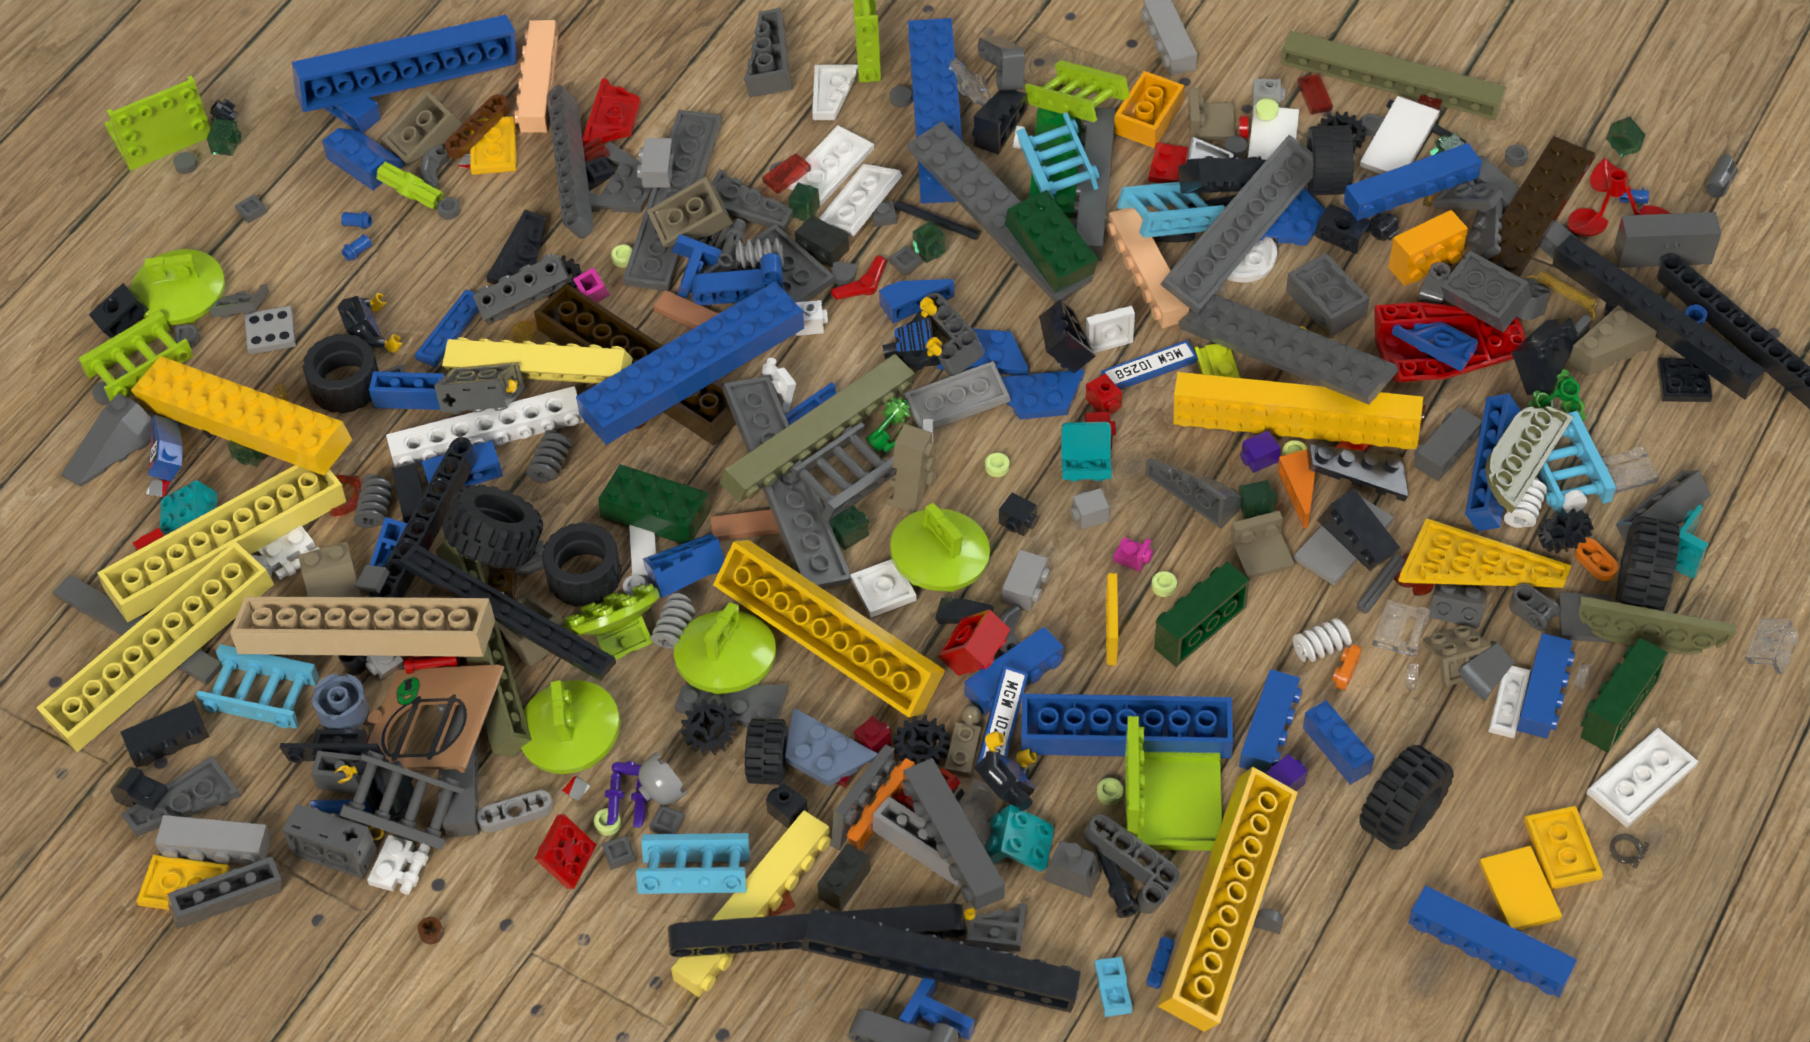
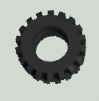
M752 718L750 720L745 742V776L749 784H782L786 773L787 763L785 761V754L788 742V730L784 719Z

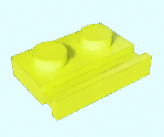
M1219 344L1205 345V348L1200 349L1195 347L1194 352L1198 357L1197 364L1201 374L1240 378L1231 349Z

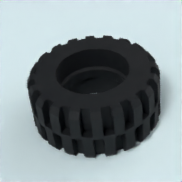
M479 484L478 486L468 485L463 487L453 495L443 521L442 529L448 544L452 548L455 547L456 551L461 555H466L472 561L481 562L482 565L512 569L515 566L520 567L531 560L543 530V521L538 510L534 509L530 502L524 501L519 495L516 496L508 490L504 491L495 486L487 487L486 485Z
M1638 516L1632 520L1621 560L1616 602L1659 611L1665 610L1674 578L1679 549L1680 530L1675 522Z
M1421 745L1407 747L1385 769L1380 779L1373 786L1374 788L1367 796L1366 802L1361 809L1362 812L1359 815V823L1362 829L1392 850H1401L1408 846L1426 827V824L1435 815L1434 813L1442 804L1453 781L1454 773L1452 767Z

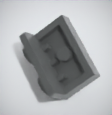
M1435 584L1429 617L1479 627L1486 593L1474 587L1466 589L1456 587L1454 584Z

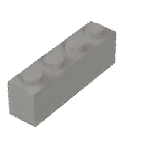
M1143 0V9L1140 10L1141 19L1147 24L1148 34L1154 39L1155 49L1157 53L1160 52L1164 68L1168 69L1171 76L1196 70L1197 53L1172 1Z
M888 796L873 813V831L959 887V881H954L951 877L949 863L946 859L940 857L934 837L930 838L928 836L924 819L918 817L914 812Z
M163 815L155 844L161 856L189 858L196 861L212 860L220 864L233 862L247 866L257 860L266 859L272 837L267 825Z

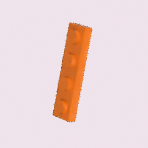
M905 758L900 766L896 765L888 783L881 785L874 802L871 805L868 804L863 810L861 820L857 825L853 824L847 833L848 844L860 851L874 833L873 813L888 796L895 800V797L901 793L904 769L914 766V762Z

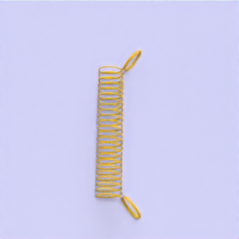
M1551 277L1548 279L1549 282L1547 283V287H1549L1548 285L1551 281ZM1584 294V297H1583L1582 299H1583L1585 302H1584L1583 305L1585 306L1586 302L1588 301V302L1590 303L1589 305L1591 306V304H1592L1591 301L1594 300V299L1591 298L1590 301H1589V299L1586 301L1584 298H1585V296H1587V295ZM1588 306V307H1589V308H1588V310H1589V316L1591 317V313H1590V312L1593 311V320H1592V321H1594V319H1595V312H1594V310H1593L1594 308H1591L1590 306Z

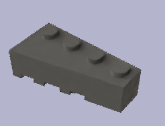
M781 8L760 11L755 28V40L751 46V58L748 60L747 65L748 72L744 78L749 98L793 90L786 25Z

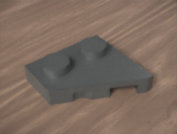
M267 284L259 285L260 288L253 294H247L246 290L218 299L209 309L212 317L221 316L222 318H228L237 313L247 315L255 312L269 293Z
M1026 903L1018 904V909L1007 912L999 909L987 915H977L974 919L969 920L966 945L1020 952Z

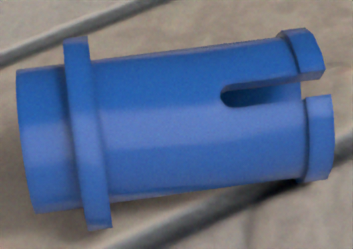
M1641 188V190L1631 189L1635 203L1640 204V206L1648 204L1649 190H1645V188ZM1627 193L1619 197V203H1630Z
M366 211L362 213L343 212L341 224L342 226L361 227V229L365 230L372 225V215Z
M362 234L349 245L345 244L341 252L346 260H356L357 256L370 248L372 243L365 234Z

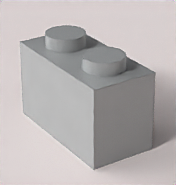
M645 138L644 147L639 150V158L642 163L637 166V176L642 179L643 187L670 188L674 158L672 138Z
M1019 550L1002 588V603L1011 606L1018 605L1021 609L1031 611L1034 602L1038 603L1041 598L1042 584L1047 583L1050 577L1051 569H1048V558Z

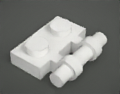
M768 358L767 362L763 365L762 375L763 377L769 376L784 414H786L790 409L796 382L784 367L779 369L776 367V359Z
M299 526L258 551L260 556H266L269 566L272 567V572L275 571L277 578L281 580L286 576L291 577L296 574V570L301 568L299 558H297L299 554L320 548H314V541L304 528Z
M388 835L367 879L369 885L394 892L397 884L400 883L402 884L400 892L407 895L410 894L412 887H415L419 881L418 874L422 866H425L429 859L427 855L430 846L420 844L418 851L412 852L415 847L412 841ZM411 863L409 870L404 873L406 864Z

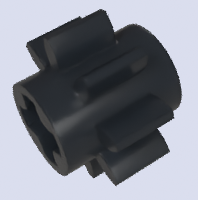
M226 98L223 102L219 99L216 100L209 111L213 115L211 120L221 127L224 123L229 126L237 116V111L234 110L236 105Z
M1384 212L1381 215L1378 213L1371 219L1373 224H1371L1370 231L1377 240L1386 241L1388 239L1391 241L1393 237L1398 235L1396 230L1399 228V222L1393 214Z

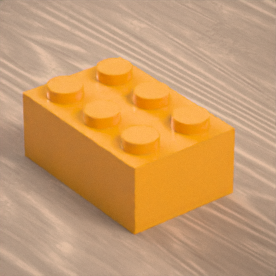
M1143 71L1129 92L1130 96L1124 100L1115 114L1114 134L1155 149L1156 144L1160 141L1183 105L1184 85Z
M1450 210L1393 237L1388 268L1406 286L1412 282H1418L1427 276L1430 266L1436 262H1443L1447 265L1455 264L1462 259L1468 228Z

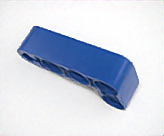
M774 253L763 255L760 259L761 269L704 273L694 276L692 278L693 302L698 305L739 303L775 281L784 290L781 257Z

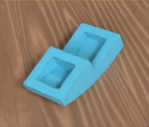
M1122 957L1095 960L1096 976L1105 1017L1132 1013V1004L1127 988V977Z

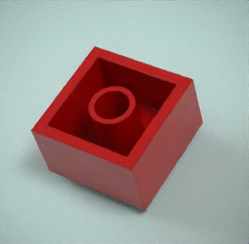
M990 609L964 617L960 620L937 656L958 676L967 673L971 674L981 669L985 670L994 662L993 656L997 650L1005 645L1007 641L1006 636L1011 629Z

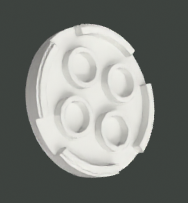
M1264 237L1263 241L1259 240L1227 280L1245 283L1259 280L1268 275L1275 266L1277 258V247L1274 240L1270 237Z

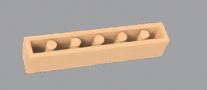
M530 20L529 29L525 30V42L527 45H523V58L525 61H521V74L523 77H519V90L521 91V94H517L519 110H515V123H519L521 133L548 131V94L553 87L558 43L556 20Z
M1134 208L1109 213V223L1106 224L1107 232L1110 237L1113 236L1118 253L1123 254L1125 266L1128 270L1131 269L1134 283L1137 287L1140 286L1144 302L1146 304L1149 303L1154 320H1158L1162 329L1178 324L1183 316L1189 312V307L1160 285L1163 279L1170 273V269L1153 238H1143L1139 233L1143 221L1141 216Z

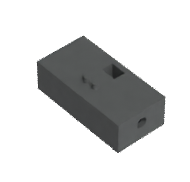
M1716 212L1622 216L1614 244L1618 267L1660 266L1662 257L1667 254L1680 257L1688 265L1712 264L1721 237Z

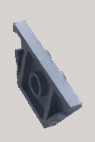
M797 709L792 711L785 761L825 785L831 786L839 782L841 778L858 772L859 767L868 762L872 763L878 755L876 752Z

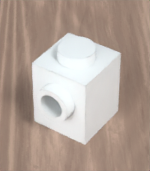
M821 300L795 302L803 310L804 329L796 333V336L823 334V324H828L827 309L822 310Z

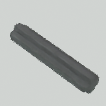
M1398 554L1391 557L1357 602V609L1366 614L1372 609L1404 566L1405 559L1403 557H1400Z

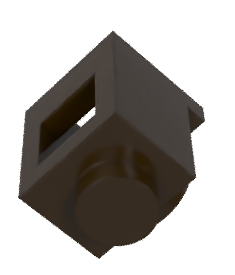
M488 565V585L515 600L517 584L515 567L506 569V567L494 568V566Z

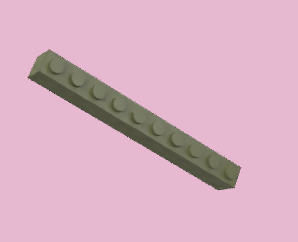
M1291 30L1282 48L1281 64L1492 120H1496L1504 98L1506 86Z
M894 354L724 470L720 484L739 503L747 498H754L761 488L771 486L781 474L787 475L790 473L792 466L799 460L805 461L811 457L813 452L827 446L829 441L839 438L849 426L855 427L861 423L867 415L869 417L873 416L880 406L886 402H892L890 399L892 396L895 398L899 393H906L912 386L911 381L915 373Z
M445 539L435 550L438 557L485 583L480 562L472 561L466 555L458 553L455 547L452 548L448 544V540ZM495 621L484 656L466 657L468 666L501 665L504 667L484 723L493 754L515 757L522 750L521 748L532 739L498 623Z

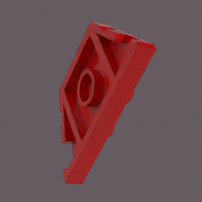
M602 78L582 138L583 146L587 147L630 137L641 106L640 97L633 93H628L626 89L620 86L616 88L609 84L608 79Z

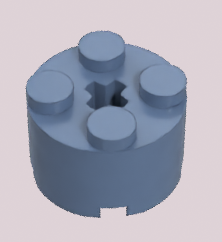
M331 674L323 678L315 686L312 703L319 722L325 729H356L368 718L370 714L369 704L363 686L356 677L346 674L347 676Z

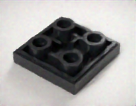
M1658 358L1657 369L1662 401L1711 402L1712 391L1709 374L1686 358Z

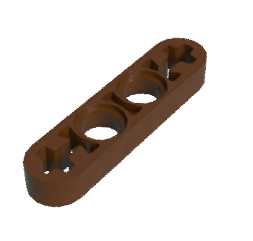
M496 94L491 96L447 139L445 147L449 157L454 159L463 157L508 112V101L504 95ZM482 117H489V118H490V119H489L488 121H486V122H480V121H479V119L482 118ZM467 131H475V132H476V133H475L474 135H472V136H466V135H464Z

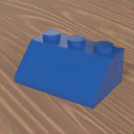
M338 128L322 141L326 157L330 162L373 191L383 183L376 179L380 165L387 162L399 169L406 165L402 159L359 130Z

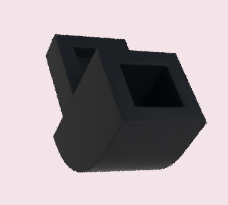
M127 767L111 788V794L115 802L128 808L139 804L152 811L155 810L168 792L165 784L145 776L141 769L135 767Z

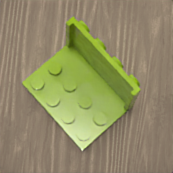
M188 76V80L117 110H106L110 120L104 122L105 127L130 171L213 137L196 83L192 76Z
M1128 716L1125 751L1126 830L1154 850L1212 851L1222 824L1220 753L1144 752V727H1139V716Z

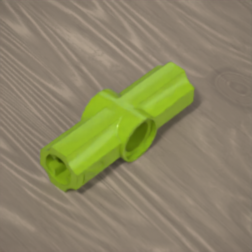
M384 162L377 171L376 179L395 188L396 192L411 200H417L431 209L436 210L438 202L443 199V192L424 183L423 179L407 171L404 172L390 163Z

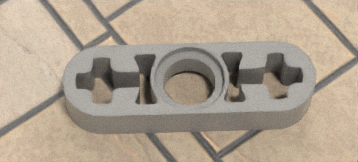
M538 790L484 806L477 813L478 825L482 831L492 833L545 817L553 809L552 799L548 792ZM542 800L544 806L539 807L537 801ZM525 804H529L530 811L527 812ZM515 806L522 808V812L518 816L508 815L510 808ZM501 811L503 812V815H504V818H505V819H502V820H501V816H500V813H499V812H501ZM491 816L493 821L488 823L486 817Z

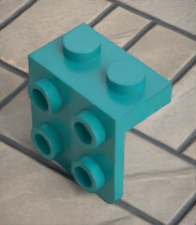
M1063 423L1061 426L1062 480L1075 482L1081 479H1092L1094 481L1112 479L1110 423Z
M195 480L164 497L160 505V530L164 536L217 508L218 492Z
M1700 504L1695 510L1690 509L1683 521L1685 523L1684 526H1679L1680 540L1675 570L1692 579L1699 572L1709 544L1694 536L1704 508Z
M1011 804L998 813L996 812L991 818V832L985 844V850L993 864L1009 857L1039 872L1044 871L1047 868L1054 826L1026 811H1021L1018 807Z

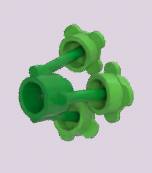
M1563 369L1561 374L1557 375L1558 380L1552 394L1549 395L1535 391L1532 394V400L1527 403V407L1533 406V409H1544L1546 406L1553 407V399L1557 397L1563 401L1560 405L1563 412L1568 414L1578 411L1582 421L1586 419V415L1583 412L1585 403L1578 396L1580 386L1566 369Z
M892 396L890 398L892 402L885 403L886 407L882 414L886 419L865 438L877 453L882 449L887 453L891 448L895 447V441L888 443L891 438L884 431L889 423L897 425L899 422L903 423L905 421L903 419L905 416H911L909 413L910 405L900 397L896 399Z

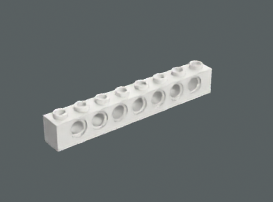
M575 387L511 402L508 408L500 411H495L494 408L486 409L481 412H472L386 434L394 466L416 462L417 466L422 465L421 461L444 455L451 442L458 437L468 438L472 446L491 440L495 446L545 433L546 430H557L584 423L583 418L579 415Z

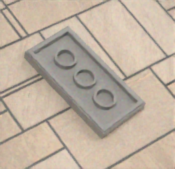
M994 361L904 393L917 427L923 429V419H933V430L1011 401Z
M1362 498L1387 529L1393 523L1394 517ZM1323 526L1294 555L1296 562L1333 586L1358 561Z

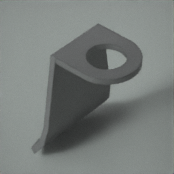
M1493 640L1490 641L1491 647L1468 661L1458 670L1469 688L1484 701L1487 700L1493 688L1515 663L1504 649Z

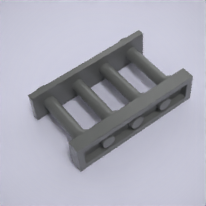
M862 422L855 427L849 426L839 438L805 461L799 460L791 468L792 473L788 482L792 485L802 478L825 502L824 505L826 507L821 516L827 522L837 517L896 474L897 469L892 468L893 457L888 461L882 460L859 437L865 426ZM853 444L875 466V470L871 473L869 471L865 472L844 448ZM836 455L859 478L858 482L855 484L848 483L827 460ZM819 467L842 490L841 493L837 496L835 494L831 495L810 472Z
M370 750L367 755L361 753L360 759L366 761L367 765L354 800L350 801L349 805L343 803L339 813L340 816L442 850L445 838L440 836L442 832L439 830L453 792L462 794L464 791L462 787H459L460 781L446 776L442 781L383 760L384 755ZM377 766L393 770L379 810H375L373 814L364 811L365 806L363 804ZM404 774L418 779L404 819L401 818L400 822L390 819L391 814H389ZM431 783L442 787L443 791L430 827H426V830L423 831L415 828L416 823L414 821L427 785Z

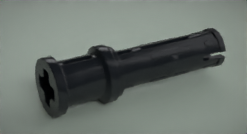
M1095 849L1109 883V897L1114 900L1117 907L1115 910L1117 917L1127 918L1136 914L1140 907L1138 902L1134 901L1132 897L1131 884L1125 881L1119 865Z

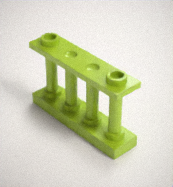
M853 0L859 83L881 81L876 0Z
M1062 60L1055 64L1057 76L1043 87L1032 84L1025 85L1029 105L1061 114L1067 112L1068 116L1090 122L1097 121L1094 108L1109 97L1125 100L1130 96L1125 76ZM1059 85H1066L1059 91H1054ZM1077 88L1082 89L1074 96L1070 95V93L1076 90ZM1092 93L1098 94L1091 100L1085 99Z
M159 310L78 359L89 379L98 374L107 384L103 388L111 402L118 394L125 397L133 393L131 389L160 356L182 364L194 357L186 339L176 343L168 334L170 328L166 318ZM160 338L168 349L156 355L147 344ZM139 350L148 361L136 368L127 356ZM119 362L128 373L115 380L107 371V368Z

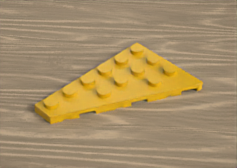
M1426 518L1400 573L1399 582L1492 586L1529 584L1532 587L1564 588L1572 565Z

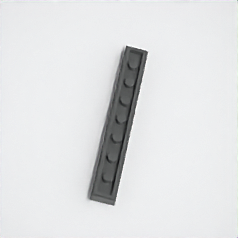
M70 574L53 591L58 599L120 635L125 634L144 618L139 616L127 623L110 597ZM198 649L177 668L208 685L223 666L222 662Z

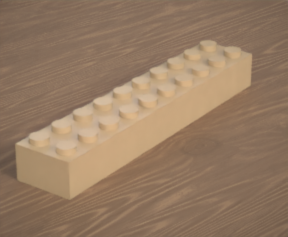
M245 597L230 634L238 654L483 657L495 623V617L489 598Z

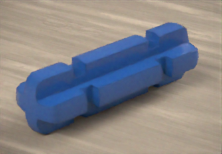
M1164 936L1159 940L1151 970L1147 977L1146 984L1149 987L1155 989L1161 987L1170 954L1174 947V940Z

